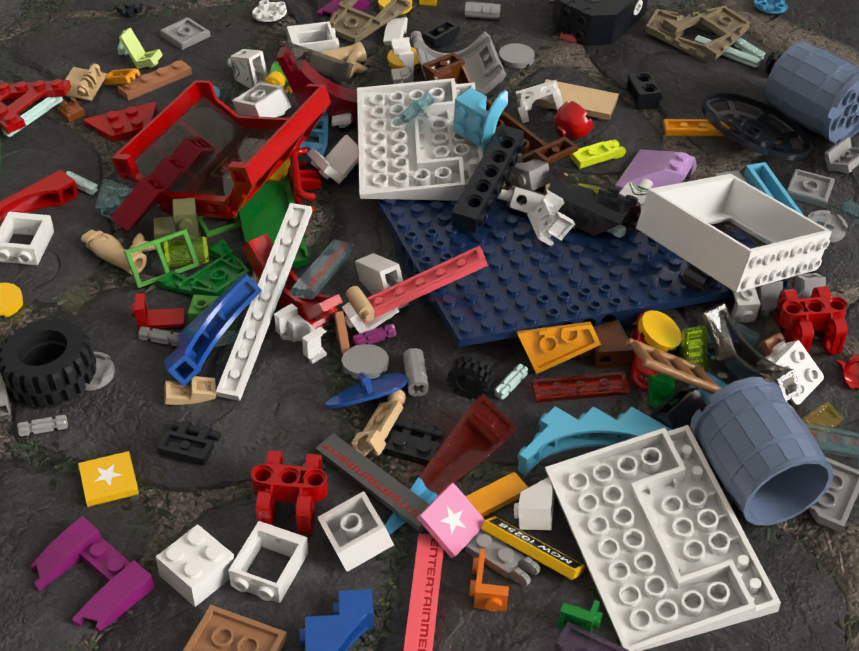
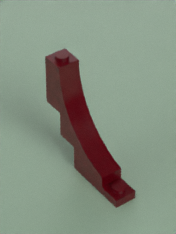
M288 46L280 47L276 59L299 106L309 98L306 88L308 84H325L331 101L326 109L328 117L350 112L356 127H358L357 91L342 87L326 79L313 69L306 60L296 62L295 56L290 52Z
M201 136L186 137L170 157L163 158L149 177L140 180L111 216L115 221L114 224L123 231L133 230L151 208L181 178L198 166L206 156L212 155L216 149Z

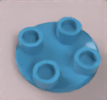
M754 0L753 2L757 9L766 13H783L788 9L785 0Z

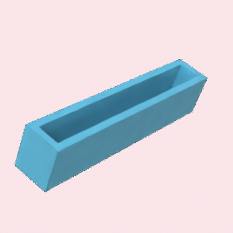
M766 162L746 165L744 178L748 184L802 214Z

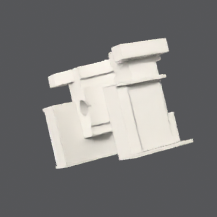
M409 37L392 38L391 47L393 55H398L403 65H406L400 69H391L393 84L411 83L414 80V52H411Z
M556 80L516 91L518 111L522 123L529 122L528 110L532 109V104L537 99H546L550 104L555 103L557 110L563 105V99Z
M546 189L547 194L543 197L542 203L537 206L534 212L529 211L527 215L537 238L552 246L554 242L550 237L554 236L562 241L575 223L569 217L558 212L565 203L563 198Z
M291 303L274 313L275 331L280 334V338L291 340L293 343L302 341L303 354L309 359L311 364L327 355V352L321 347V336L326 331L322 327L315 329L299 316L295 305Z

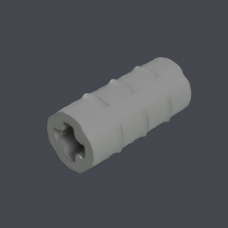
M475 1L466 2L465 17L499 20L501 4L479 3Z
M410 348L403 353L408 393L414 397L423 396L429 391L423 351L418 348Z

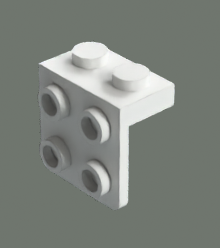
M345 135L326 157H323L313 148L307 153L312 159L310 163L319 170L321 175L326 179L331 177L339 184L359 162L358 145L348 135Z
M799 340L788 343L783 341L773 347V352L769 356L759 361V366L753 373L756 377H762L763 379L773 377L791 403L798 405L816 388L824 376Z

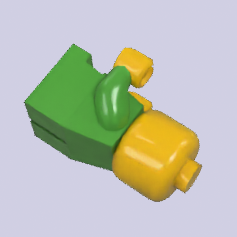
M275 61L264 83L279 86L287 85L285 88L286 93L288 91L292 93V89L278 61Z

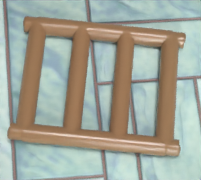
M631 338L626 340V346L630 347L640 358L642 366L712 394L722 388L704 371V367Z

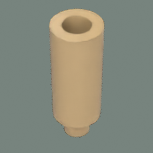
M358 286L350 287L346 291V298L360 319L368 322L374 319V308Z

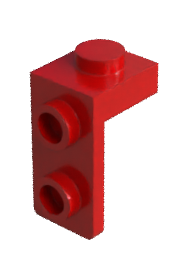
M145 293L136 294L135 303H131V316L136 317L138 330L142 326L150 327L151 329L184 327V308L148 310Z

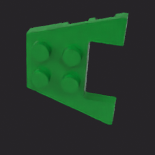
M222 239L208 248L210 256L217 259L188 278L172 270L158 279L157 282L162 289L191 295L220 296L244 273L250 278L251 276L248 268L239 257L237 258L234 255L233 250L229 249L227 242Z

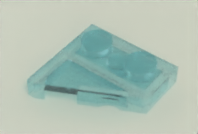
M104 178L95 206L96 213L111 218L134 188Z

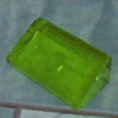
M205 236L190 238L198 262H210L207 238ZM185 239L163 241L164 256L168 267L193 264Z

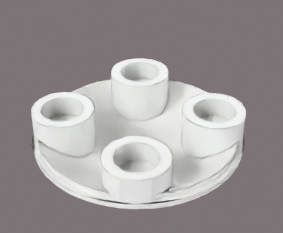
M261 0L259 5L252 11V16L261 22L276 21L286 15V5L282 1L269 2V0Z

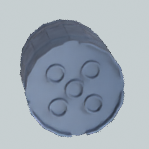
M806 41L797 42L789 47L775 63L766 83L765 100L768 105L774 107L785 117L814 133L824 136L826 141L831 144H837V141H841L845 137L851 138L859 131V67L829 50L819 48Z
M750 377L735 381L717 390L708 398L711 403L702 412L698 409L693 415L690 429L700 449L703 450L709 466L729 498L736 504L748 522L754 525H774L787 521L805 512L819 501L829 489L834 476L832 466L826 460L817 440L813 437L795 409L784 399L781 388L774 381L765 382L762 377Z

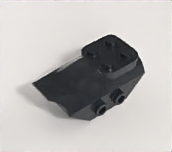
M559 170L548 171L550 178L548 190L563 198L565 202L558 212L572 219L575 223L574 227L596 236L618 225L627 226L639 220L641 204L638 202L637 197L619 194L620 190L613 187L603 189L589 184L577 183Z

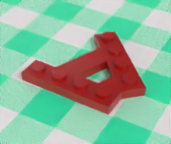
M56 79L45 82L38 80L29 83L24 81L14 84L0 83V128L10 134L25 127L24 119L18 114L39 98L66 96L71 88L70 81ZM17 99L9 106L2 103L3 100Z

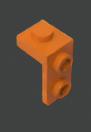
M480 548L479 558L474 557L472 574H477L476 580H471L469 596L474 597V608L487 609L491 612H507L509 587L482 584L486 549Z

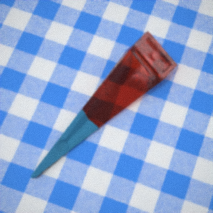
M482 394L461 416L410 490L430 504L448 485L455 484L498 450L518 428ZM393 512L384 526L390 535L406 523V521Z

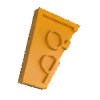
M591 322L517 332L536 374L601 345Z

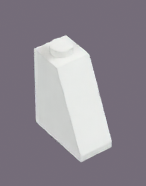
M373 253L355 261L359 280L372 295L403 281L399 264ZM406 303V304H404V305H402V306H399V307H397V308H398V309L403 308V307L409 305V303Z

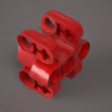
M827 286L814 287L810 298L798 299L795 289L781 290L775 309V321L779 327L785 328L784 339L786 343L799 340L809 354L815 330L822 337L821 347H824L826 353L830 356L839 355L842 352L848 333L847 323L844 319L848 303L841 297L831 296L830 289Z
M269 450L266 464L257 465L251 471L252 491L257 496V522L261 521L272 525L273 519L276 520L275 501L297 503V532L301 535H312L316 502L323 501L328 495L327 475L322 471L321 454L308 453L305 466L284 465L283 451Z

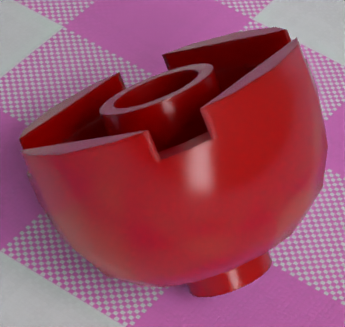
M566 101L557 110L554 118L556 132L560 137H566L569 140L582 139L592 131L593 122L591 119L588 121L586 118L588 113L574 101L569 103Z

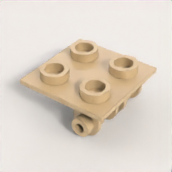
M98 64L90 65L89 70L73 67L65 79L69 80L71 88L66 96L92 101L105 80L107 73H102Z

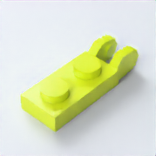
M609 140L580 148L577 152L570 154V159L581 169L613 158L619 159L625 155L626 150L624 147L619 146L617 140Z

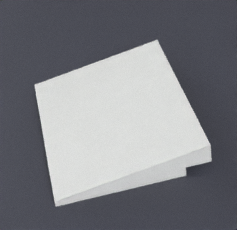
M455 78L357 88L360 199L459 200L483 157V151L480 146L453 131L455 99L468 89H475V82L455 84Z
M688 425L668 432L666 428H662L545 467L547 476L553 485L554 492L623 651H643L779 611L781 602Z

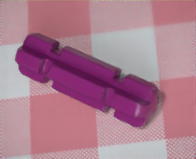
M388 324L383 329L379 327L366 331L364 335L362 333L356 334L352 337L354 346L366 343L374 344L385 340V337L387 339L395 337L397 332L394 324Z

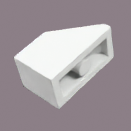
M548 477L520 492L519 503L514 504V518L519 519L520 530H551L555 493Z

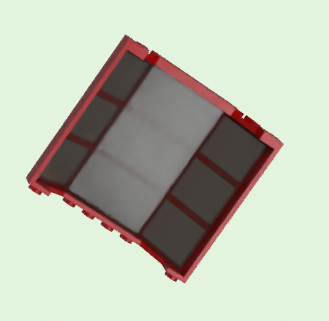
M195 80L111 157L112 162L122 179L125 181L129 179L137 185L142 178L150 176L163 158L170 157L186 137L201 136L216 150L212 155L206 156L198 166L181 178L158 201L161 205L159 208L165 213L173 214V199L195 198L197 216L232 219L309 137L331 103L326 85L308 84L306 88L309 98L290 118L239 116L217 98L211 81Z

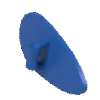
M361 372L357 376L360 384L335 395L325 402L326 408L344 407L394 393L406 385L407 378L400 373H391L370 379L365 373Z

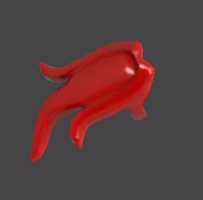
M859 354L852 356L847 363L836 360V364L842 368L843 379L850 390H859V367L857 364L859 363Z

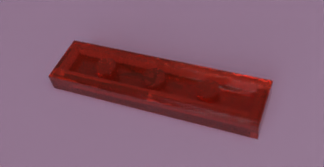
M625 372L532 380L531 384L536 403L627 395L630 392Z

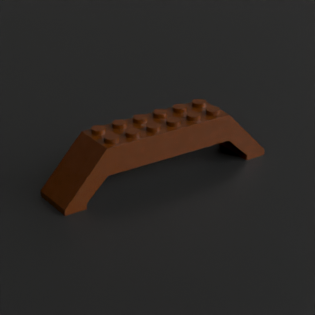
M454 52L422 64L427 81L455 78V84L473 83L465 67V60ZM488 98L486 101V111H489L493 104ZM502 111L498 119L495 133L500 124L524 131L523 140L526 141L524 151L522 153L519 152V154H522L523 163L538 159L550 165L578 151V146L566 137L546 144L505 111Z

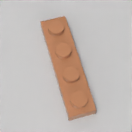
M182 60L175 61L153 72L143 74L141 77L131 80L129 84L117 86L118 93L129 101L191 75L192 69Z

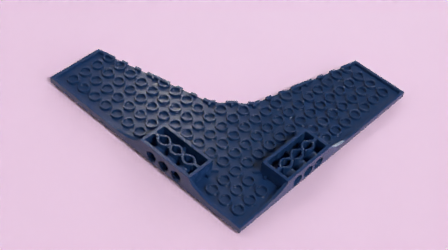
M358 162V163L354 166V168L356 169V171H357V173H358V175H359V162ZM495 198L493 209L487 212L484 225L478 228L476 234L452 226V210L457 201L373 199L389 228L396 249V256L409 278L475 247H481L488 266L420 297L425 306L432 305L436 309L458 347L501 339L519 338L517 332L522 330L591 322L592 326L595 327L619 320L623 330L626 331L627 327L636 322L638 316L647 310L662 311L734 297L732 290L717 280L703 294L682 285V276L691 263L642 232H625V235L621 238H617L609 232H603L596 236L589 233L568 232L562 241L551 236L550 238L554 244L550 246L537 238L528 218L516 215L497 198ZM724 232L750 249L757 247L744 232ZM783 279L781 280L783 281V288H786L788 280Z

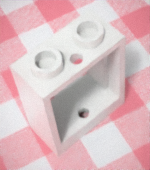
M330 22L287 26L288 44L296 61L309 60L313 55L339 48V40L336 38L335 29L331 28Z
M8 212L0 227V262L38 265L54 233L51 216ZM13 234L34 236L30 245L9 243Z
M258 521L229 568L231 586L240 592L255 594L265 601L281 603L308 555L307 537ZM261 547L291 557L277 583L246 573Z

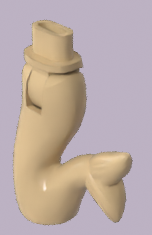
M361 42L321 52L311 56L310 60L306 61L318 73L319 71L321 73L332 71L346 63L345 79L351 78L354 73H362L368 69L359 64L367 61L366 51Z
M90 230L82 235L81 241L86 243V247L101 259L133 275L124 254L126 249H123L115 237L102 231ZM138 233L129 249L149 241H145L144 236ZM155 245L130 253L138 273L143 270L147 261L146 255L142 252L156 250Z

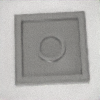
M188 17L159 30L161 37L181 50L210 37L209 30Z
M795 169L787 193L794 200L826 208L835 179Z

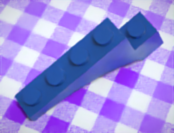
M246 273L239 277L177 335L181 345L163 362L167 371L183 386L201 371L203 363L223 333L247 305L262 292V289Z
M372 589L339 591V602L333 603L334 615L305 617V628H300V646H305V651H348L367 629H374Z

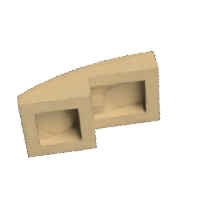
M194 376L190 383L188 382L185 386L178 381H165L164 400L167 405L195 404L216 398L215 378Z

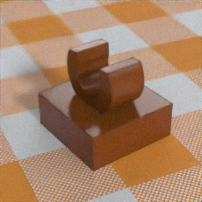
M71 97L70 103L67 104L65 101H62L61 107L57 108L58 114L68 123L86 116L84 108L73 97Z

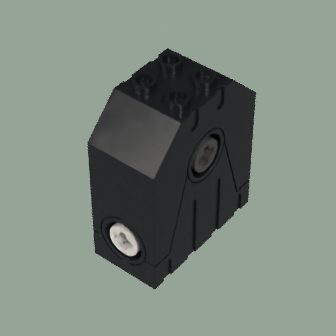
M554 0L552 18L557 32L571 34L576 40L585 45L612 44L645 15L648 0Z

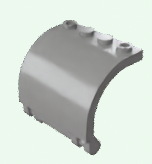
M413 31L411 33V40L420 60L421 69L422 64L450 54L437 52L425 45L421 32ZM485 31L470 46L461 51L454 52L465 60V67L472 82H475V89L483 95L491 91L506 77L490 35Z

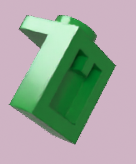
M649 374L647 403L653 406L655 410L674 394L675 379L663 374Z
M594 600L591 611L584 610L576 605L563 603L557 628L590 638L593 628L598 629L601 623L603 613L598 612L600 601Z

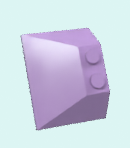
M640 149L616 183L615 188L622 190L629 182L640 185L642 179L652 181V188L682 183L685 177L691 178L696 170V159L684 152Z

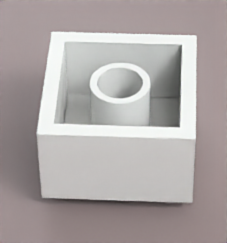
M263 82L258 83L232 100L239 116L279 117L291 108L284 86Z
M364 491L317 517L347 572L394 546L383 522Z
M198 524L156 556L159 576L194 607L230 579L229 568L235 560L232 552Z

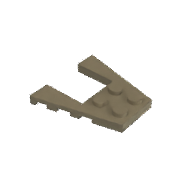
M343 0L339 3V9L337 12H334L329 22L331 28L335 29L336 36L352 43H357L408 10L411 6L407 0H391L374 17L352 8L358 0Z
M726 6L707 9L705 13L701 14L693 12L688 17L679 15L670 21L666 18L664 19L663 26L675 34L697 23H701L707 29L712 30L720 38L703 45L702 52L716 60L749 29L751 22Z
M656 9L646 25L645 32L704 62H708L710 57L702 52L704 44L682 38L685 30L675 34L663 26L664 19L674 20L678 16V12ZM697 23V24L691 26V27H695V28H698V29H701V30H704V31H707V32L716 34V33L713 32L712 30L707 29V28H706L704 25H702L701 23Z

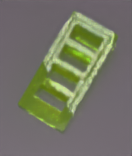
M705 325L683 329L680 358L704 367V371L707 369V327Z

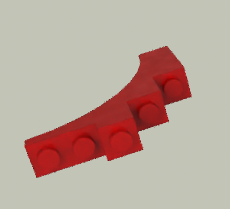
M267 233L248 241L242 246L258 280L261 278L273 247V243ZM290 269L279 298L282 309L292 303L297 307L298 315L315 329L319 327L325 329V323L331 320L329 315L338 311L336 306L343 303L340 295H322L306 287L307 285Z

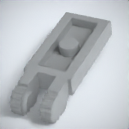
M482 529L465 546V551L476 558H479L480 548L486 549L485 565L505 578H510L525 587L530 583L531 578L524 571L537 575L541 570V567L530 557H524L523 554Z

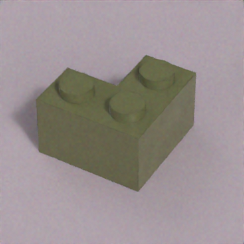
M195 198L173 199V216L154 218L155 240L187 229L193 248L200 247ZM183 235L160 243L162 250L187 248Z

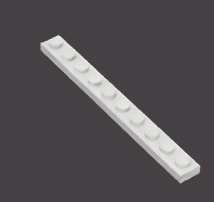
M289 204L258 283L262 292L250 303L217 387L216 394L218 397L240 401L311 217V206Z

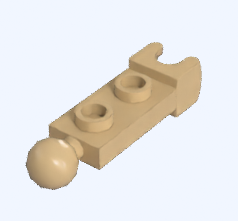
M401 389L387 395L388 402L378 405L363 432H358L353 439V448L362 455L366 456L369 451L374 449L375 456H378L383 451L386 445L384 440L404 408L402 405L405 402L406 396Z

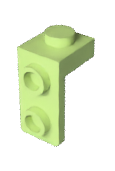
M131 28L126 29L119 36L120 41L137 69L147 66L152 68L158 64V60L163 56L159 49L145 52Z

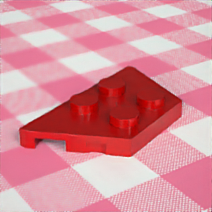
M152 102L83 119L84 126L86 128H94L97 134L105 136L111 142L132 138L155 118L154 113L157 111V104Z

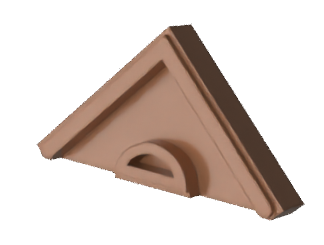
M340 311L332 313L330 318H335L336 327H334L337 341H339L341 354H344L350 349L344 313Z

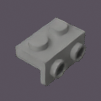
M845 137L825 152L828 171H838L845 174L851 172L852 169L859 165V148L851 146L850 137Z

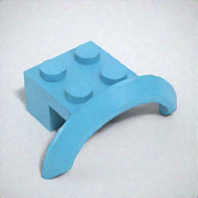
M473 88L455 99L453 131L480 146L483 153H485L495 135L498 119L508 104L507 90L499 94L489 111H486L487 96Z

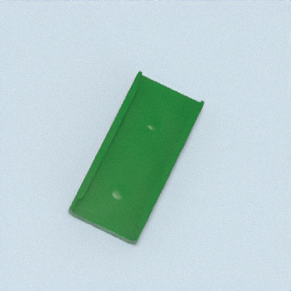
M285 176L284 181L265 183L238 212L245 244L267 233L274 245L289 204H295L288 176ZM304 235L291 268L304 267L309 263V254Z

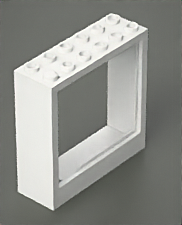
M732 174L648 189L636 229L734 292L744 291L817 270L821 265V257L829 245V237L832 233L830 230ZM729 221L767 245L750 249L711 224Z

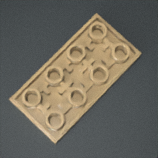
M546 79L544 83L550 82V81H553V80H548V79ZM557 81L563 104L568 101L567 103L574 101L588 113L586 116L596 117L599 120H610L619 94ZM546 99L536 100L537 106H542L545 109H557L555 103L550 104Z

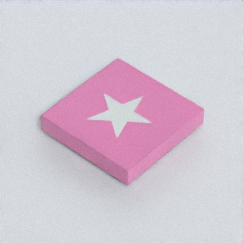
M454 483L448 485L417 517L451 558L455 557L481 530L485 520Z

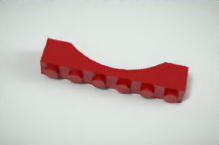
M59 170L0 201V227L8 212L28 213L42 208L63 206L78 198L75 180Z

